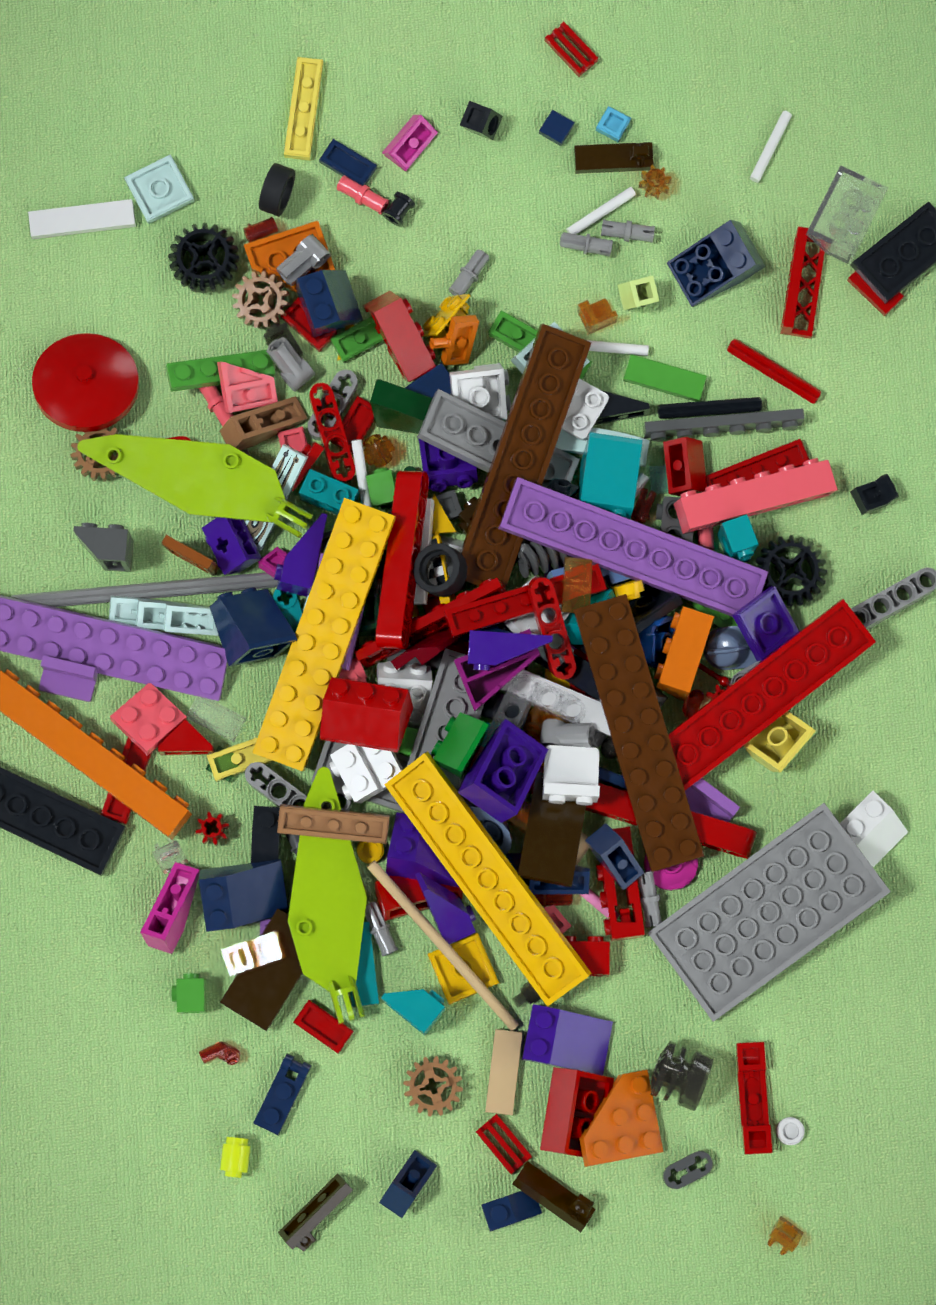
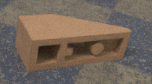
M295 396L231 416L220 429V433L226 444H230L239 450H244L278 435L277 432L295 427L305 422L308 418Z

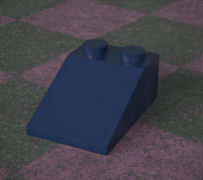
M281 859L203 869L199 872V886L206 932L232 929L271 918L277 909L285 913L289 912Z

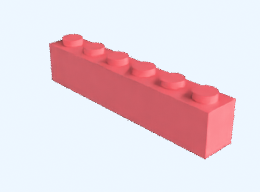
M818 458L803 462L801 467L795 468L794 464L778 469V473L771 475L770 471H764L754 475L755 479L746 481L745 477L730 481L728 486L721 487L719 483L706 487L705 492L698 494L696 490L680 494L681 498L674 503L682 533L686 534L720 525L723 522L746 514L750 517L829 496L838 490L829 460L819 462Z

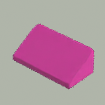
M413 115L384 149L382 154L402 170L407 171L438 132L422 115Z

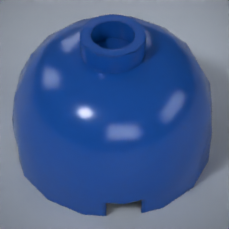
M665 615L638 633L647 665L651 668L657 669L658 663L664 664L667 654L662 653L666 638L672 639L675 630L670 627L673 619L671 616Z

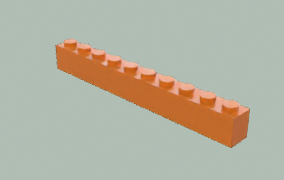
M6 669L5 672L0 670L1 713L168 838L174 839L192 815L187 809L189 804L177 795L174 799L165 793L168 788L156 779L152 783L144 777L146 772L139 766L133 764L130 767L124 763V755L113 747L108 751L102 746L104 741L93 732L89 735L80 730L83 726L71 716L65 719L59 714L62 709L50 700L45 704L38 698L41 694L30 685H27L26 688L22 687L17 683L20 678L10 670Z

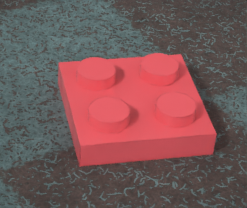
M148 683L110 716V719L148 756L185 719L187 720V716L153 684Z

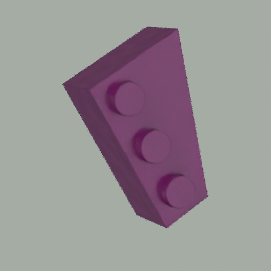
M528 629V630H525V631H523V632H520L519 634H532V633H531L530 629ZM537 648L497 666L490 665V671L473 670L474 664H468V654L455 659L454 663L474 711L480 708L539 657L540 653Z

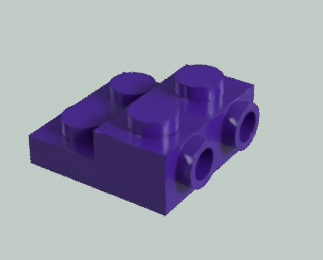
M419 439L422 468L428 474L429 489L434 492H441L447 486L457 485L459 488H469L473 483L478 482L476 466Z

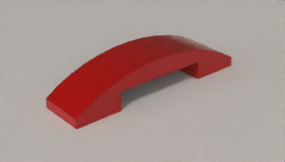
M764 1042L736 1043L738 1097L744 1155L772 1154Z

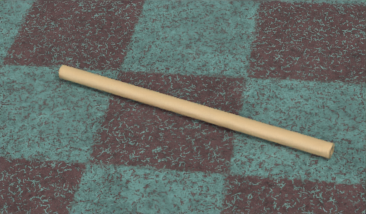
M375 860L367 866L368 870L504 1024L513 1031L519 1025L516 1019Z

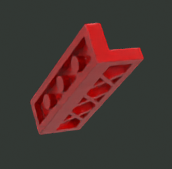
M798 226L795 234L780 334L811 339L827 237L808 234V228ZM806 242L820 244L819 253L810 258L805 251ZM818 258L816 266V264L813 261H815ZM807 265H810L816 273L815 277L809 282H806L801 276L802 269ZM814 283V288L812 290L810 288V285ZM806 289L812 297V301L805 307H802L798 302V294ZM810 308V314L808 315L806 310ZM800 314L808 321L807 331L793 328L794 320Z

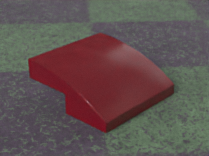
M450 630L429 635L401 653L391 663L398 670L416 657L421 665H423L461 636L452 638Z

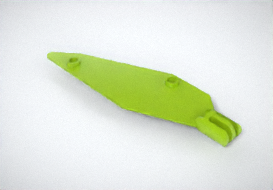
M115 434L81 440L77 445L81 453L190 515L270 522L298 538H301L302 533L283 523L284 518L303 529H306L308 524L288 513L289 509L310 520L313 517L311 513L285 499L274 469L230 444ZM114 452H118V458L111 460V455Z
M327 767L318 769L304 802V807L321 808L324 802H328L331 804L332 810H341L332 775ZM300 835L288 924L303 975L330 992L338 1023L341 1024L344 1023V1019L338 1002V995H342L349 1021L355 1020L348 992L353 993L359 1017H365L356 980L367 896L350 840Z

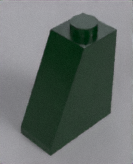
M376 379L370 404L377 427L418 434L433 398L384 380Z

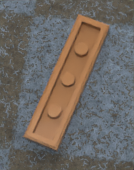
M280 804L277 833L387 844L389 815Z

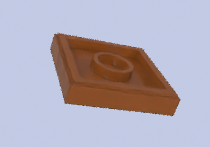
M168 535L163 539L162 545L170 553L212 576L217 574L219 567L210 558Z

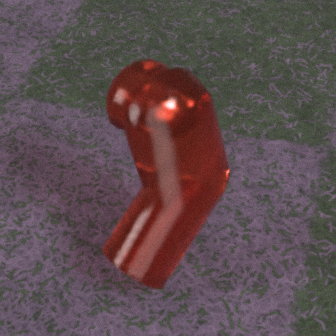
M699 689L690 691L684 700L682 711L687 719L700 709L701 703L704 700V694Z
M223 1041L199 1051L204 1064L216 1058L227 1062L228 1065H236L240 1060V1051L235 1046Z

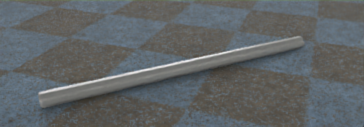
M265 572L18 594L11 597L51 607L110 602L111 596L150 599L240 591L253 587L256 589L277 587L278 581Z

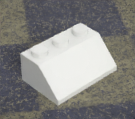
M874 791L868 794L840 823L872 867L908 833L893 809Z

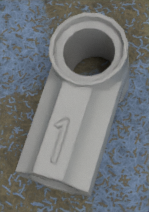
M311 234L300 242L296 251L282 262L276 270L281 278L292 287L297 282V278L305 276L312 269L316 270L329 259L331 253Z
M282 337L269 344L266 352L281 371L282 379L293 391L296 392L315 376V372L302 357H299L287 339Z
M546 719L542 724L539 743L544 747L557 745L591 748L595 743L594 726L592 723L565 724L558 719Z

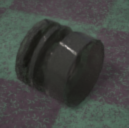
M669 1040L665 1049L660 1053L651 1077L650 1095L657 1097L661 1086L666 1087L663 1100L667 1101L673 1091L679 1092L677 1105L695 1111L706 1086L714 1057L696 1051L691 1060L688 1061L685 1059L687 1047L682 1045L678 1055L675 1056L673 1053L676 1042Z

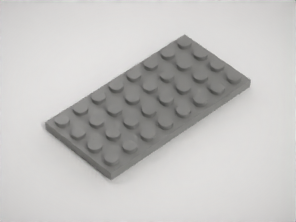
M823 803L649 931L648 934L714 1022L891 891L827 805Z

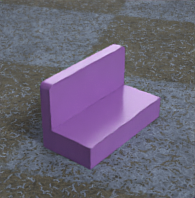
M43 655L40 665L43 668L39 685L40 691L91 702L98 677L96 667Z
M702 778L685 790L690 810L696 813L729 822L740 808Z

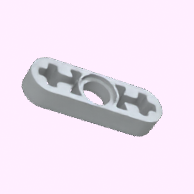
M350 370L339 371L329 385L332 390H336L333 393L335 399L340 402V408L338 409L340 417L358 387L357 377ZM348 377L352 386H345L342 394L346 398H343L336 392H339L341 389V382L339 380H346ZM328 393L323 395L321 399L322 408H317L318 412L325 408V396ZM312 414L308 421V432L313 439L321 441L319 433H315L316 430L313 425L316 424L314 414ZM325 414L328 418L324 422V426L327 428L333 427L336 424L335 417L331 414Z

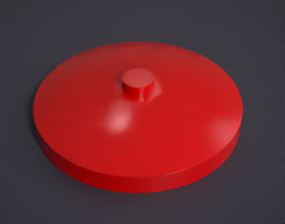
M81 333L70 335L54 342L40 355L32 374V388L39 409L51 422L71 431L92 432L110 427L127 415L138 395L139 378L132 356L121 344L102 335Z

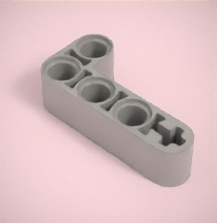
M261 762L251 763L245 770V778L248 784L277 807H280V804L295 806L300 801L305 802L307 798L305 794ZM262 770L263 777L269 782L267 788L260 779H256L255 782L253 781L252 773L254 771L259 773ZM279 785L287 789L286 795L280 799L272 796L273 789ZM336 789L337 796H342L347 800L345 807L341 810L350 811L351 801L347 799L342 789ZM324 802L321 808L332 809L330 803Z

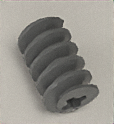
M530 542L529 545L526 543L521 544L517 556L519 570L523 578L528 577V569L535 576L538 575V567L541 568L543 573H547L549 564L552 570L558 569V562H560L562 567L568 566V560H570L572 565L577 563V558L535 542Z

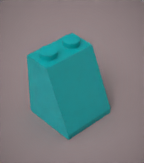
M590 432L581 459L578 500L630 519L635 503L643 440Z

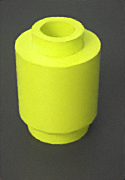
M226 1137V1144L223 1143L220 1164V1170L225 1171V1176L241 1178L242 1172L248 1173L251 1147L248 1146L249 1139Z

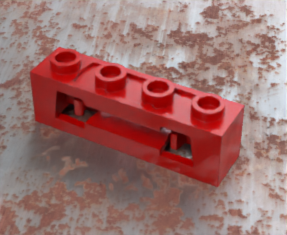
M630 827L613 829L623 839L634 856ZM601 863L596 865L598 882L603 881L604 892H600L601 908H608L609 913L608 919H603L605 936L610 935L611 942L643 938L645 931L638 881L635 880L626 888L628 907L632 906L634 922L630 920L629 908L619 909L620 922H617L615 908H617L618 904L614 879Z

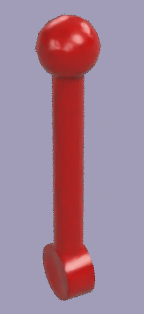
M699 663L698 668L718 680L721 686L726 687L729 685L730 680L728 677H721Z

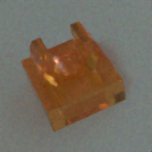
M780 1216L769 1235L768 1246L771 1247L777 1241L783 1245L779 1254L784 1255L788 1250L793 1252L804 1232Z

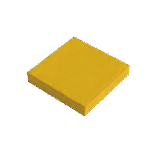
M478 932L449 944L487 988L499 984ZM439 949L427 954L449 1005L477 993Z

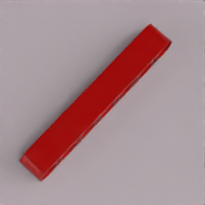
M399 471L396 476L391 513L396 518L387 543L376 627V645L381 649H406L409 644L416 591L413 568L414 562L421 552L429 489V477L426 471Z

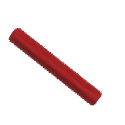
M733 339L727 348L729 353L810 403L814 404L817 402L821 395L819 389L738 339Z

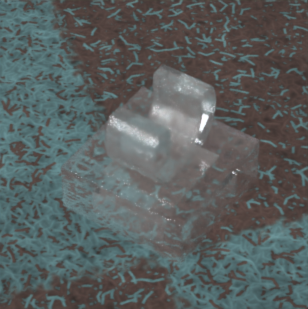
M167 838L169 844L161 848L158 843L154 846L155 851L152 853L164 874L171 871L175 862L183 865L188 863L186 855L177 839L174 841Z

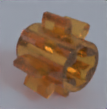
M651 165V170L648 173L646 171L641 172V177L644 180L639 182V188H645V197L651 195L655 196L658 200L659 194L662 192L668 194L669 187L665 184L671 183V176L665 177V167L660 170ZM655 179L656 183H659V185H654V182L651 180Z
M374 434L363 442L365 462H368L369 466L374 464L376 467H382L392 460L390 452L394 451L395 447L386 435L381 437L380 434Z

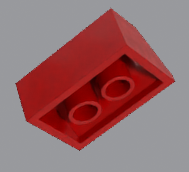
M331 677L323 698L320 739L398 753L413 711L409 689Z
M553 1067L540 1150L583 1157L579 1139L594 1119V1114L603 1099L608 1096L613 1088L614 1078L579 1070Z

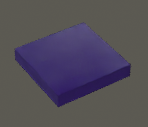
M775 586L763 591L732 615L757 661L764 660L799 632Z

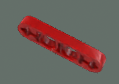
M317 383L313 385L309 393L311 408L323 448H325L324 452L333 479L346 484L354 478L355 474L352 454L333 390L326 383ZM321 389L323 393H328L325 396L326 407L332 405L333 408H324L318 412L317 408L321 409L322 404L320 399L314 398V396L317 395V390ZM325 414H331L335 417L336 424L333 427L327 428L322 425L321 417ZM333 439H338L343 443V450L334 453L329 449L328 443ZM347 455V458L342 460L344 467L351 470L347 473V477L336 473L340 465L338 460L332 462V459H339Z
M541 576L535 577L529 582L527 588L539 634L551 636L558 633L562 637V644L558 648L553 649L549 644L543 646L548 666L555 677L562 680L569 679L575 673L576 663L555 588L549 579ZM540 582L542 585L547 586V589L543 591L545 599H551L552 602L542 603L538 606L537 602H543L539 593H535L534 589L538 588V583ZM546 608H552L555 611V618L549 623H545L541 618L542 611ZM566 650V654H561L563 662L569 663V666L565 668V673L563 674L561 671L556 670V667L560 666L559 657L554 656L552 658V654H560Z

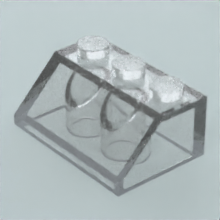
M840 165L806 235L825 253L851 265L885 198L888 187Z

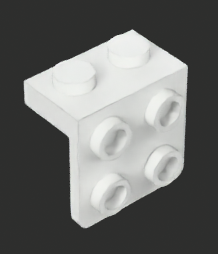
M579 378L562 430L580 440L586 439L608 403V394Z
M391 661L378 663V685L409 689L413 711L407 727L419 728L432 690L431 666L413 663L411 665L405 664L396 670Z
M548 745L546 748L549 750L544 758L542 800H549V803L563 804L565 801H576L578 805L597 803L600 786H598L599 750L592 747Z

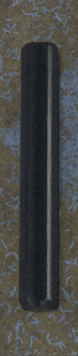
M760 397L660 404L657 407L658 418L665 419L758 412L762 410V400Z

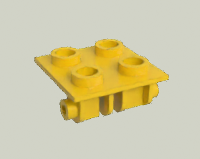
M463 294L445 298L439 306L441 309L435 317L431 316L424 323V336L422 337L440 338L446 336L449 328L448 322L450 323L451 317L468 315L470 306L466 301L471 295Z

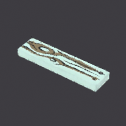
M284 444L277 455L272 469L277 473L285 499L287 500L308 456ZM246 520L245 524L259 551L263 550L275 524Z

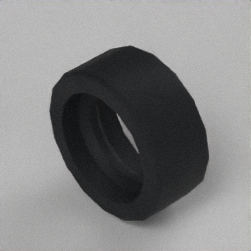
M277 163L271 166L263 183L259 198V209L261 211L278 217L284 212L294 186V169Z
M434 543L425 547L418 554L413 568L415 582L419 587L437 597H447L455 594L463 586L468 571L464 556L458 550L444 543ZM440 555H447L453 561V572L450 578L441 585L431 584L428 579V568L431 562Z

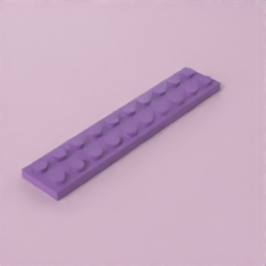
M519 477L515 480L498 528L593 565L599 564L601 568L633 580H642L644 584L665 592L676 593L681 598L732 616L762 593L768 571Z
M0 595V651L37 660H42L43 655L96 667L98 674L146 685L151 683L155 687L219 701L221 699L228 664L225 649L221 645Z

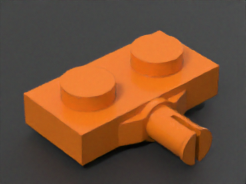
M476 315L451 317L446 336L430 338L429 345L431 349L443 348L441 361L444 365L469 363L479 325Z

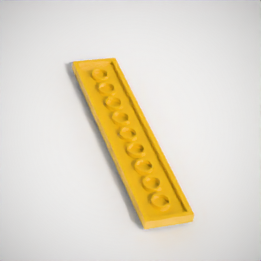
M344 498L295 633L297 640L290 646L252 753L294 769L305 771L321 726L324 695L331 677L338 678L396 516Z
M428 751L384 784L547 1007L592 974Z

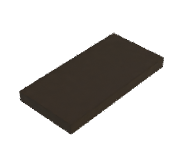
M538 772L533 789L518 875L523 879L572 888L586 805H578L576 801L554 804L549 803V800H542L544 773Z
M280 909L276 910L220 1001L221 1004L265 1031H268L303 974L288 924V914Z

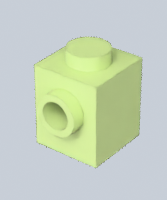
M653 276L618 285L623 310L659 302Z

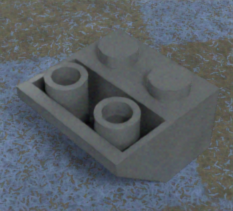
M82 523L81 526H74L73 531L80 543L105 571L131 572L134 540L128 529H124V526L110 524L108 528H99L94 523Z

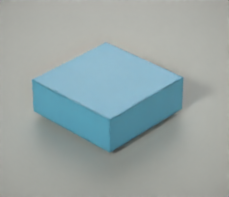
M608 106L596 127V131L619 142L631 122V118Z

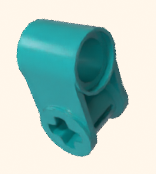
M275 590L273 599L294 633H296L303 613L297 594ZM282 594L292 597L289 599L288 605H284L283 601L278 602L281 600Z

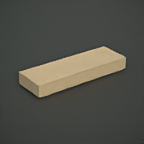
M495 1029L485 1112L513 1116L522 1032Z

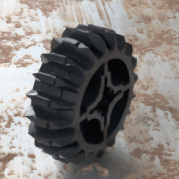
M205 222L202 224V229H198L197 225L193 224L192 232L184 228V237L176 235L175 240L178 244H171L170 248L174 253L168 255L169 260L172 261L169 265L171 271H176L174 278L176 280L182 279L181 285L183 287L190 284V290L193 292L198 286H200L201 293L203 294L206 292V287H210L211 291L215 292L216 284L224 288L226 285L223 279L232 281L233 276L230 272L238 271V267L234 263H238L240 258L239 255H236L239 251L238 246L232 245L234 238L232 236L226 237L227 231L225 229L218 232V226L215 224L210 230ZM200 241H208L204 245L195 244ZM219 246L225 251V259L222 265L215 258ZM186 251L190 252L193 258L189 270L183 265ZM204 255L205 257V255H208L209 260L204 261L203 258V261H200L199 256ZM204 271L213 272L209 275H200Z
M793 535L789 536L788 543L785 542L782 536L778 538V545L774 541H770L768 543L769 549L762 548L761 554L764 557H757L756 563L761 565L757 568L768 571L762 592L769 587L775 586L782 600H787V607H792L793 600H796L798 606H802L803 597L806 601L811 602L813 600L811 593L818 595L821 592L818 586H824L826 582L820 576L827 574L826 569L819 568L825 565V559H816L821 554V551L819 549L814 552L811 551L814 545L813 542H810L807 547L802 545L804 542L803 537H800L798 543H794ZM784 552H793L798 554L794 559H786L783 556H777L778 554ZM805 559L811 568V581L806 578L807 575L801 568ZM770 562L775 565L774 568L780 574L776 584L769 572ZM798 563L795 572L783 580L787 569ZM789 583L804 587L796 591L782 589Z

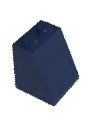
M320 270L297 278L296 290L313 338L363 321L346 270Z
M253 587L245 589L241 594L233 595V592H226L217 596V600L210 606L222 647L225 649L229 667L277 657L297 640L296 634L268 589L257 590Z

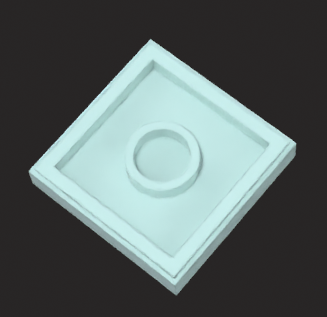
M171 154L124 177L148 224L195 201Z

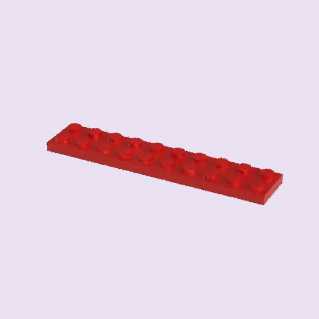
M844 599L839 600L668 733L684 790L691 787L876 643L875 639Z

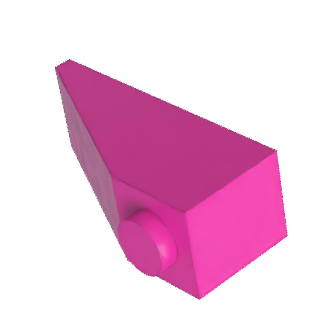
M177 862L174 863L140 932L149 947L170 954L173 953L185 928L199 879V869Z

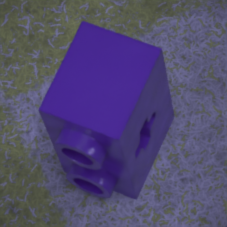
M217 517L202 527L206 536V542L211 547L217 559V565L224 575L240 573L262 559L244 520Z

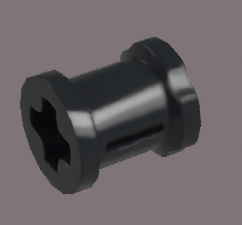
M397 191L394 194V201L388 209L383 210L382 215L386 220L400 227L403 224L404 216L409 209L414 208L415 203L410 197Z

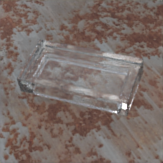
M199 694L186 715L187 719L232 742L235 741L246 721V717Z

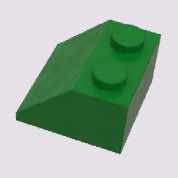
M461 712L457 718L452 716L444 729L448 732L444 741L438 740L431 752L434 755L433 760L436 761L438 766L462 778L487 735L489 724Z

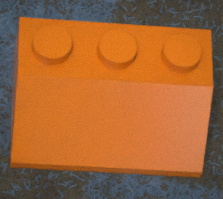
M684 606L680 613L675 612L670 626L675 629L672 639L666 638L662 653L667 655L664 664L658 663L654 678L658 679L657 688L679 700L685 701L691 691L714 616Z

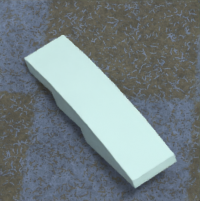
M123 596L110 597L108 620L147 629H160L165 632L218 636L210 607Z

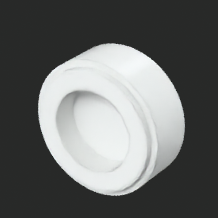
M784 1118L777 1124V1138L785 1145H795L804 1137V1126L796 1118Z

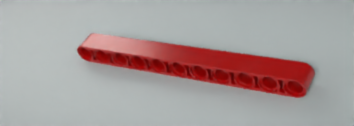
M479 747L466 773H468L484 748ZM541 766L538 772L544 773V766ZM535 779L528 791L530 794H533ZM598 783V786H600L597 803L593 802L592 805H586V811L637 826L627 791ZM691 811L701 846L741 858H750L757 835L756 831Z

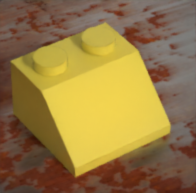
M787 711L743 745V747L754 760L768 770L781 773L816 731Z

